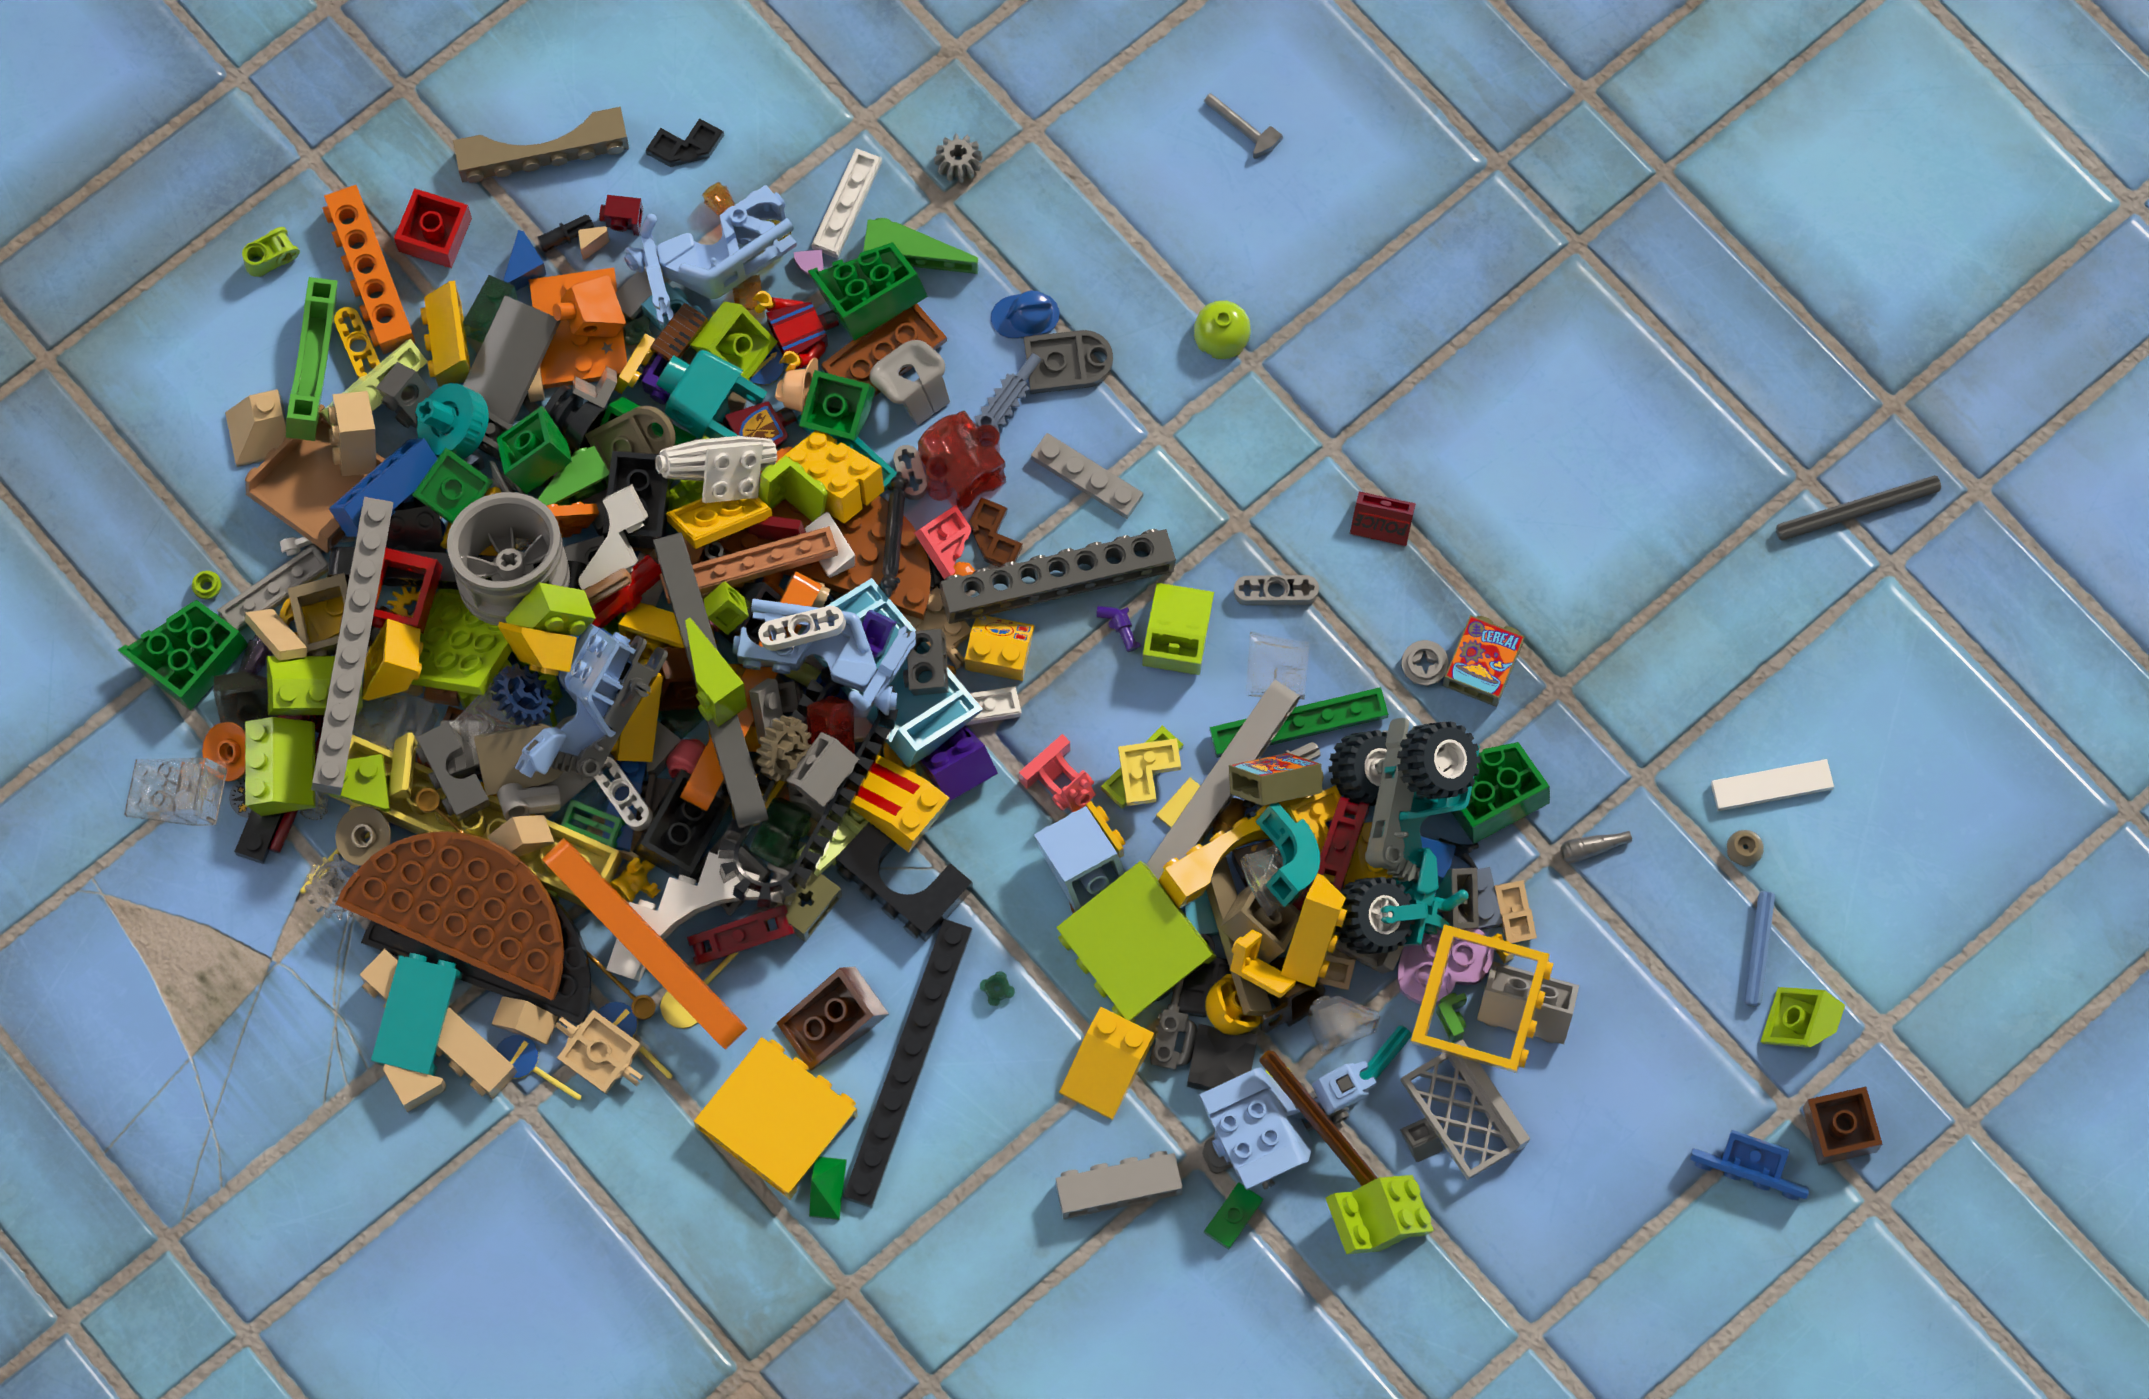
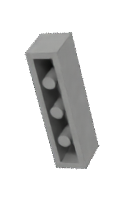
M1159 1151L1150 1154V1158L1139 1161L1137 1157H1130L1121 1160L1120 1164L1108 1167L1107 1163H1102L1090 1167L1091 1171L1079 1173L1078 1170H1068L1060 1174L1061 1177L1056 1178V1189L1063 1219L1182 1195V1183L1175 1153L1167 1154V1151Z

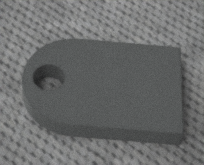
M1079 330L1024 337L1026 361L1032 353L1041 358L1040 363L1029 376L1031 394L1093 387L1102 383L1111 372L1113 366L1112 348L1108 341L1096 332ZM1094 352H1103L1107 358L1102 363H1095L1090 357Z

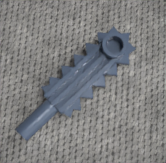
M1032 353L1017 375L1013 373L1012 375L1006 374V379H1000L1002 388H994L996 396L987 398L989 406L981 407L982 414L974 416L975 423L971 429L977 431L978 438L985 436L990 440L993 435L1000 434L998 426L1007 425L1005 416H1013L1011 408L1020 407L1018 398H1027L1025 393L1030 391V388L1027 386L1026 380L1040 363L1041 358Z

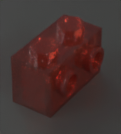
M829 696L808 705L807 724L808 733H811L808 744L812 745L822 732L837 739L855 755L853 703L838 697Z

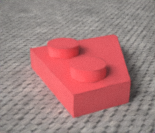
M954 505L914 532L944 580L955 573L953 567L956 560L963 553L964 542L968 540L972 528L957 505Z

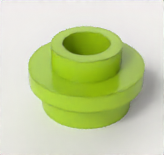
M212 571L199 572L192 580L194 594L205 600L216 597L222 587L219 576ZM206 582L212 583V587L208 590L202 589L203 584Z

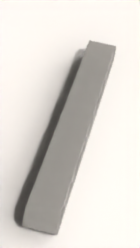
M1277 680L1271 683L1146 864L1158 880L1164 871L1163 866L1176 857L1179 860L1184 858L1192 847L1203 842L1212 829V824L1234 797V795L1230 794L1229 765L1260 759L1294 710L1300 695Z

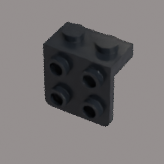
M415 498L414 502L400 503L395 508L396 512L391 516L386 548L446 553V550L440 546L443 541L440 516Z

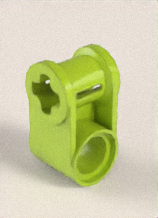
M277 227L261 238L248 243L243 248L242 257L244 265L250 275L254 277L264 276L268 272L288 264L298 257L300 250L297 246H293L287 236L288 231L285 227ZM253 257H262V260L259 262L250 261Z

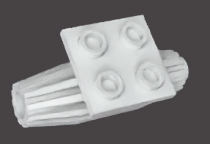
M732 436L700 439L662 449L660 455L656 456L655 465L657 471L664 478L692 481L704 480L702 501L704 503L758 498L760 471H763L770 464H776L777 450L773 440L767 438Z

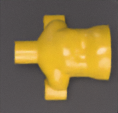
M637 857L628 863L626 869L618 878L609 883L628 904L633 902L635 895L640 890L652 899L661 891L657 888L658 885L656 883L650 884L647 878V874L655 865L647 860L640 863V859Z

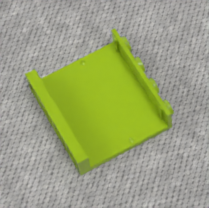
M1142 861L1136 863L1056 927L1061 933L1058 937L1061 944L1068 951L1073 949L1079 957L1075 961L1086 975L1090 972L1096 979V982L1093 984L1103 998L1108 996L1115 1004L1111 1008L1113 1012L1133 1023L1136 1022L1135 1017L1200 965L1203 963L1210 964L1217 958L1216 954L1183 911L1178 909L1150 868Z

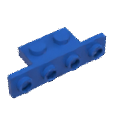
M1731 1130L1722 1158L1695 1148L1692 1149L1690 1160L1694 1161V1165L1701 1169L1712 1171V1168L1724 1171V1176L1740 1181L1741 1178L1753 1181V1185L1762 1190L1769 1191L1770 1188L1780 1190L1784 1197L1798 1201L1799 1198L1807 1199L1809 1194L1807 1186L1780 1178L1789 1154V1149Z

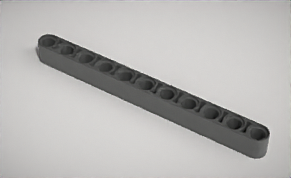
M682 532L654 539L653 544L696 685L685 620L691 618L717 651L718 649ZM736 714L719 727H717L712 719L707 721L738 827L743 828L768 821L766 807L738 715Z

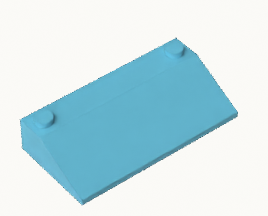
M872 578L827 605L836 606L841 611L855 613L860 618L861 623H863L869 610H873L897 622L885 653L874 658L877 669L902 627L908 626L907 632L916 631ZM802 625L798 635L802 634L807 626ZM926 642L921 643L917 647L918 654H925L930 650V646ZM813 655L824 668L828 666L821 656ZM905 659L895 678L888 685V687L893 685L895 692L898 693L896 703L898 713L894 729H891L887 744L909 768L931 754L982 711V707L948 667L949 693L914 696L909 687L905 688L903 671L908 670V660ZM922 672L919 675L918 681L920 683H927L932 678V672ZM847 686L840 687L848 697L851 691H858ZM875 704L866 717L872 725L878 716Z

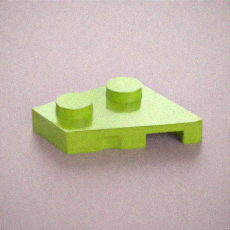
M378 754L348 759L341 795L327 794L340 799L346 798L360 805L367 804L377 807L384 812H390L383 755Z

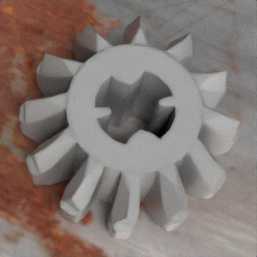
M956 133L952 141L944 137L943 145H937L936 154L938 155L934 157L935 164L939 166V174H947L949 182L954 177H958V181L962 183L965 175L973 179L974 171H980L981 163L979 161L983 159L982 152L978 151L979 144L977 141L970 143L968 134L962 140L959 139ZM960 156L962 159L955 160V157Z

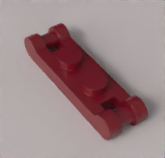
M1342 796L1338 801L1320 855L1318 874L1325 876V873L1335 876L1334 882L1330 883L1339 891L1343 890V885L1370 804L1360 802V804L1352 803L1349 798ZM1346 813L1355 816V819L1347 818L1344 816L1346 815Z
M786 905L778 906L687 937L688 944L693 946L695 957H693L695 966L795 934L793 926L789 925L786 914H788ZM775 918L778 929L770 931L767 920ZM707 940L710 941L712 947L710 952L706 951L704 942Z

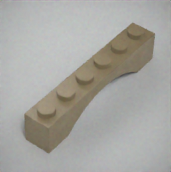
M621 106L592 112L582 124L558 139L541 144L512 145L494 141L483 135L453 140L462 182L468 181L470 183L480 182L484 178L492 176L506 177L512 172L521 170L535 171L541 166L551 164L553 166H560L576 159L590 160L596 155L606 153L615 155L629 149Z

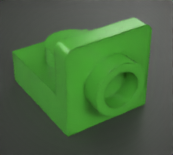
M1456 993L1446 995L1440 999V1004H1438L1436 1014L1451 1043L1463 1039L1466 1023L1462 1014L1459 1011L1456 1013L1454 1011L1466 1004L1467 997L1465 993L1458 996Z

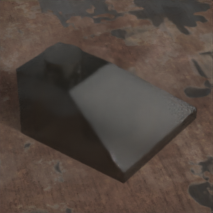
M245 671L214 676L213 692L220 723H235L245 731V721L279 717V715H268L266 677Z

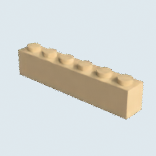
M386 949L359 975L364 982L362 988L374 999L380 996L387 1003L398 960ZM448 1007L435 1055L440 1057L443 1054L451 1061L448 1066L459 1077L463 1074L472 1080L469 1085L480 1096L483 1097L487 1094L494 1099L512 1080L517 1071L505 1057Z

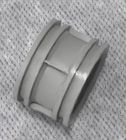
M515 492L491 494L472 502L459 513L452 523L447 538L448 556L456 576L461 599L467 609L478 619L495 626L499 625V621L506 622L505 618L539 582L569 587L570 569L558 522L552 511L538 499ZM514 538L534 541L525 553L514 549ZM493 545L498 553L493 562L477 558L482 551ZM540 563V565L534 569L533 564Z

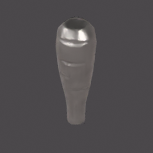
M1630 831L1618 834L1571 839L1561 845V856L1568 863L1579 862L1602 854L1617 846L1631 843L1632 836Z

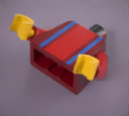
M759 291L752 298L753 301L760 302L755 307L757 313H762L765 309L769 311L766 312L767 322L774 338L778 341L777 345L783 356L779 363L787 364L786 372L807 368L812 358H817L819 361L828 346V338L825 331L839 326L833 309L817 315L811 302L804 303L798 300L771 297L766 291Z

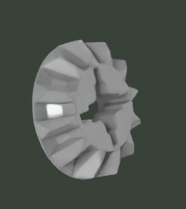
M1428 640L1417 641L1408 646L1402 656L1401 663L1405 677L1413 681L1414 685L1421 684L1426 687L1430 684L1439 683L1445 676L1449 665L1445 650L1439 644ZM1423 653H1425L1427 661L1434 664L1429 666L1427 674H1425L1422 666H1417L1416 664L1421 662Z

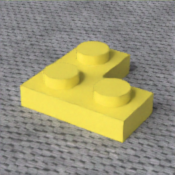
M1177 738L1118 747L1127 806L1156 802L1153 774L1181 770Z

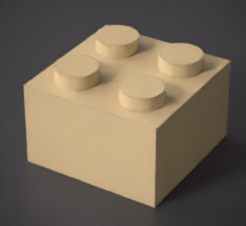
M368 391L332 394L333 406L328 407L329 424H334L329 429L330 446H336L332 448L334 465L340 466L341 476L369 474L376 468V436Z

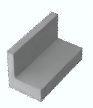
M606 366L597 386L575 376L573 380V393L605 408L617 384V371Z

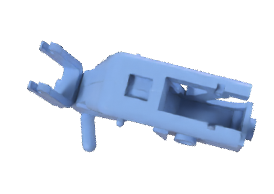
M764 185L760 189L751 192L736 205L727 208L724 213L719 215L722 237L717 243L712 245L700 244L693 240L691 233H684L657 246L652 235L657 217L654 214L646 216L640 230L644 249L626 248L625 252L627 255L624 256V260L632 271L637 269L638 272L642 273L646 267L653 296L652 302L656 308V317L660 324L664 325V315H667L669 322L674 317L663 276L709 299H717L797 246L796 241L791 235L778 241L793 231L794 228L790 220L785 218L784 207H786V204L777 192L773 193L767 185ZM775 219L780 221V223L775 225L773 222H764L762 220ZM738 243L742 245L747 244L741 249L738 247ZM764 250L763 253H761L760 255H758L757 257L743 265V263H745L746 261H748L749 259H751L752 257H754L755 255Z
M753 599L751 607L753 619L765 620V622L818 609L817 607ZM842 611L846 620V626L839 635L777 651L767 650L765 647L752 642L747 636L746 628L742 627L741 635L734 637L733 653L737 654L738 663H742L744 668L760 670L761 666L773 668L772 671L781 674H790V670L798 671L809 655L821 656L828 664L831 679L834 682L858 690L849 693V700L855 705L850 709L852 717H867L874 704L880 711L889 716L890 710H896L898 693L892 692L893 686L888 687V685L893 681L908 654L915 647L916 633L913 630L907 638L908 626L902 627L878 670L860 618L855 613ZM834 616L828 617L827 623L829 626L834 625ZM814 619L817 630H820L818 620ZM807 622L797 624L807 626L800 635H804L810 630V624ZM770 631L773 641L776 640V631Z

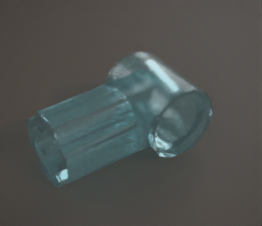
M593 780L573 800L600 810L608 800V797L596 780ZM567 802L559 810L554 823L561 825L570 802ZM576 807L573 812L591 820L594 817V814ZM572 818L569 824L587 830L589 826Z

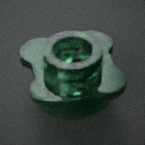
M641 316L633 321L630 318L625 319L626 325L623 328L626 330L625 342L628 345H638L645 333L653 338V333L649 330L651 323L649 317ZM637 328L640 329V332L638 333L635 332V329Z
M998 971L995 975L980 982V990L986 993L988 1003L991 1006H998L1001 1000L1012 998L1015 994L1014 987L1009 985L1007 975L1002 971ZM996 986H999L1000 990L995 991L994 988Z

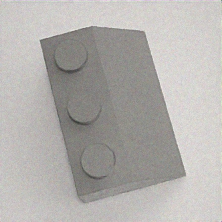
M1493 962L1477 1020L1491 1027L1500 1026L1518 1033L1535 973ZM1551 977L1550 980H1543L1541 991L1546 992L1541 1010L1535 1009L1532 1019L1538 1021L1534 1033L1535 1037L1542 1038L1549 1043H1565L1579 985Z

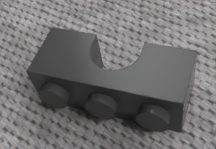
M449 721L416 737L419 746L415 748V751L422 764L429 763L433 772L429 773L428 776L436 790L442 788L446 798L441 801L449 816L455 814L458 821L491 805L476 774L463 779H457L448 773L450 762L464 754Z

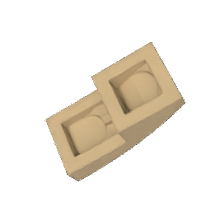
M1524 880L1495 885L1505 939L1510 943L1536 939L1532 911L1529 909Z
M1337 949L1333 953L1328 952L1325 960L1330 961V965L1325 979L1320 978V982L1324 985L1349 990L1356 960Z

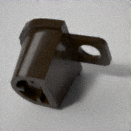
M1286 957L1276 959L1269 963V965L1282 971ZM1320 980L1317 981L1315 987L1296 981L1295 986L1281 998L1268 993V997L1276 1008L1261 1017V1030L1267 1033L1284 1022L1290 1027L1302 1020L1321 1003L1326 992L1324 985ZM1280 1014V1016H1279L1276 1020H1274L1273 1022L1269 1023V1021H1270L1274 1016Z

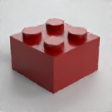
M414 188L394 236L398 252L452 269L472 220L469 206Z

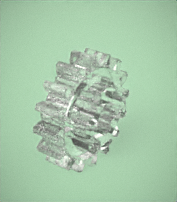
M338 854L334 855L331 862L326 857H323L324 865L320 867L314 864L315 875L307 874L306 876L308 881L312 883L305 886L306 892L311 894L307 899L310 904H315L314 909L317 913L324 910V915L328 919L333 913H336L338 920H342L344 912L353 917V912L335 905L350 879V877L344 874V870L354 874L361 866L351 864L345 859L341 861ZM338 878H339L340 881H341V883H342V885L339 887L338 897H337V895H336V893H335V891H334V888L337 887ZM320 895L331 898L332 904L325 902Z

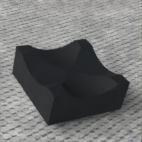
M1198 1024L1187 1087L1208 1091L1251 1071L1258 1035L1251 1033L1229 1035L1222 1033L1215 1027Z

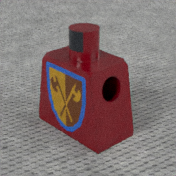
M767 401L727 414L723 419V424L727 429L739 436L772 439L777 449L788 438L784 427L794 423L797 419L792 409L785 407L775 412L770 402Z

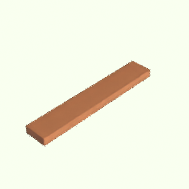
M830 526L693 564L692 567L700 593L703 594L713 591L724 581L732 586L838 556V550ZM661 573V574H660V579H661V582H662V585H663V589H664V592H665V595H666V598H667L668 603H671V602H670V599H669V595H668L667 589H666V585H665V582H664V579H663V575H662V573Z

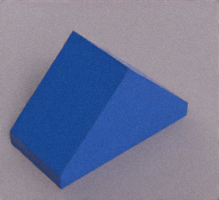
M518 230L503 280L505 291L510 294L527 286L529 279L541 278L547 274L544 262L525 232Z

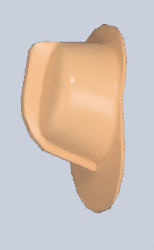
M812 358L806 369L786 372L784 378L777 384L776 400L783 402L786 408L800 411L801 416L814 370L818 371L817 358Z

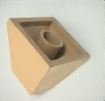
M278 389L249 395L225 412L237 467L264 461L271 449H277L283 443L286 436V415Z

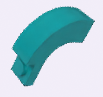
M1277 802L1270 804L1255 822L1273 841L1282 855L1283 867L1278 869L1265 886L1285 908L1293 903L1315 879L1320 866V851L1316 838L1306 821L1302 819L1295 823Z

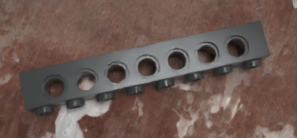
M1149 529L1138 536L1130 537L1124 535L1117 537L1112 542L1103 544L1101 542H1093L1082 549L1074 550L1068 548L1059 551L1056 555L1047 557L1045 555H1037L1026 562H1007L1000 568L991 570L989 568H981L970 575H951L940 582V596L948 624L1174 572L1176 558L1167 529L1159 531L1157 529ZM1144 551L1148 556L1138 557L1135 555V552ZM1114 557L1120 562L1118 564H1111L1106 559ZM1081 564H1087L1091 566L1092 569L1084 571L1080 569L1078 566ZM1057 570L1062 572L1064 575L1061 577H1054L1050 574V572ZM1025 577H1031L1036 582L1032 584H1027L1023 582L1022 579ZM1004 584L1007 586V589L997 590L994 588V585ZM969 590L977 591L979 595L976 597H970L966 595L965 592Z

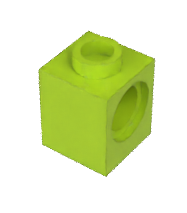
M725 581L703 599L708 619L727 635L749 617L745 598Z

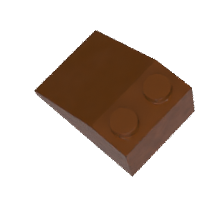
M855 966L841 967L776 1022V1024L803 1062L809 1067V1070L812 1071L868 1033L889 1013Z

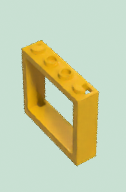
M1444 924L1411 1038L1412 1044L1517 1073L1519 1067H1525L1529 1050L1524 1049L1527 1037L1533 1039L1538 1021L1532 1020L1535 1009L1541 1010L1546 992L1541 991L1543 980H1550L1554 963L1549 962L1550 954ZM1454 939L1538 962L1510 1059L1427 1036Z

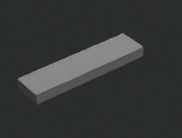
M313 544L217 609V612L222 619L238 631H242L248 627V624L245 622V612L276 608L289 598L287 588L315 581L328 572L329 564Z

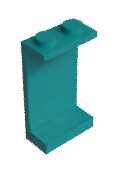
M410 953L409 958L399 956L371 1061L382 1066L387 1064L435 1076L437 1066L433 1064L455 980L456 978L462 979L463 973L455 969L456 964L438 960L437 964L426 962L427 957Z

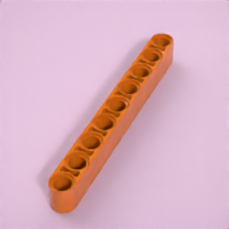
M796 571L780 603L812 607L822 585ZM802 625L795 626L794 632L798 634ZM788 626L784 627L787 638L791 637ZM759 641L758 645L764 647L761 641ZM761 666L760 670L745 668L740 678L744 683L747 708L737 715L744 738L754 720L749 691L767 678L775 679L777 673L772 671L773 668ZM711 737L680 798L705 811L708 810L724 779Z
M565 838L542 858L544 863L720 1046L726 1050L748 1029L730 1008Z

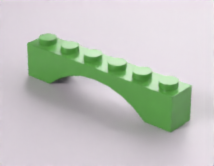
M309 277L298 358L286 419V438L315 441L337 301V280Z

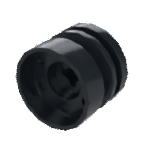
M563 385L551 396L544 408L567 441L572 457L573 453L577 450L591 447L585 434L600 426L607 408H602L590 401H586L583 404L584 398L574 394L572 388Z

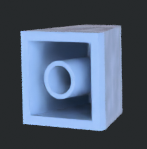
M1086 806L1034 834L1043 857L1075 912L1125 873L1116 850Z

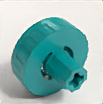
M449 383L437 388L428 398L418 403L415 411L418 417V439L425 438L437 457H439L444 448H447L461 459L467 458L478 448L488 427L489 411L483 396L458 383Z

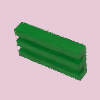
M571 799L561 826L616 848L618 844L616 842L617 838L621 836V828L625 826L626 822L619 817ZM576 807L615 822V825L611 828L573 812ZM571 818L610 833V838L607 839L571 825L569 822Z

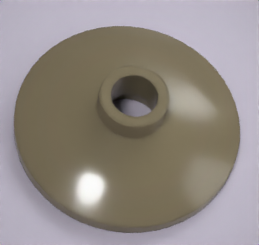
M368 806L356 807L344 814L337 825L335 834L336 846L340 855L347 862L362 866L372 855L388 846L391 838L390 826L386 817L377 809ZM370 832V839L366 842L365 835Z

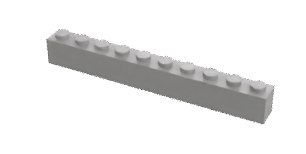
M364 497L312 781L311 790L336 795H341L394 502Z

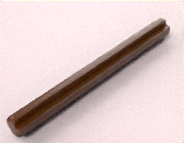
M1266 1051L1260 1057V1063L1360 1185L1363 1186L1377 1179L1378 1177L1274 1051Z

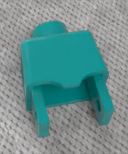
M700 350L690 365L674 355L656 383L657 386L671 394L665 407L666 415L699 439H702L704 435L710 439L739 436L719 424L723 423L724 417L730 413L728 406L730 394L733 391L754 405H757L764 401L767 391L741 376L743 372L741 368L706 350Z

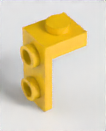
M1252 929L1244 937H1239L1234 942L1232 947L1234 955L1230 971L1266 990L1268 993L1281 998L1295 986L1296 980L1280 975V970L1257 958L1262 934Z

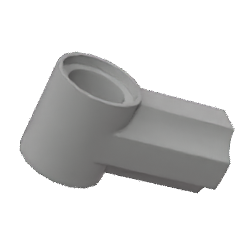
M509 783L502 786L497 792L506 821L512 817L560 810V792L557 785L523 788L518 783Z

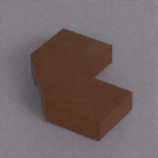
M981 497L969 521V525L972 528V533L984 561L997 567H1001L1007 562H1016L1023 548V543L998 534L1008 508Z

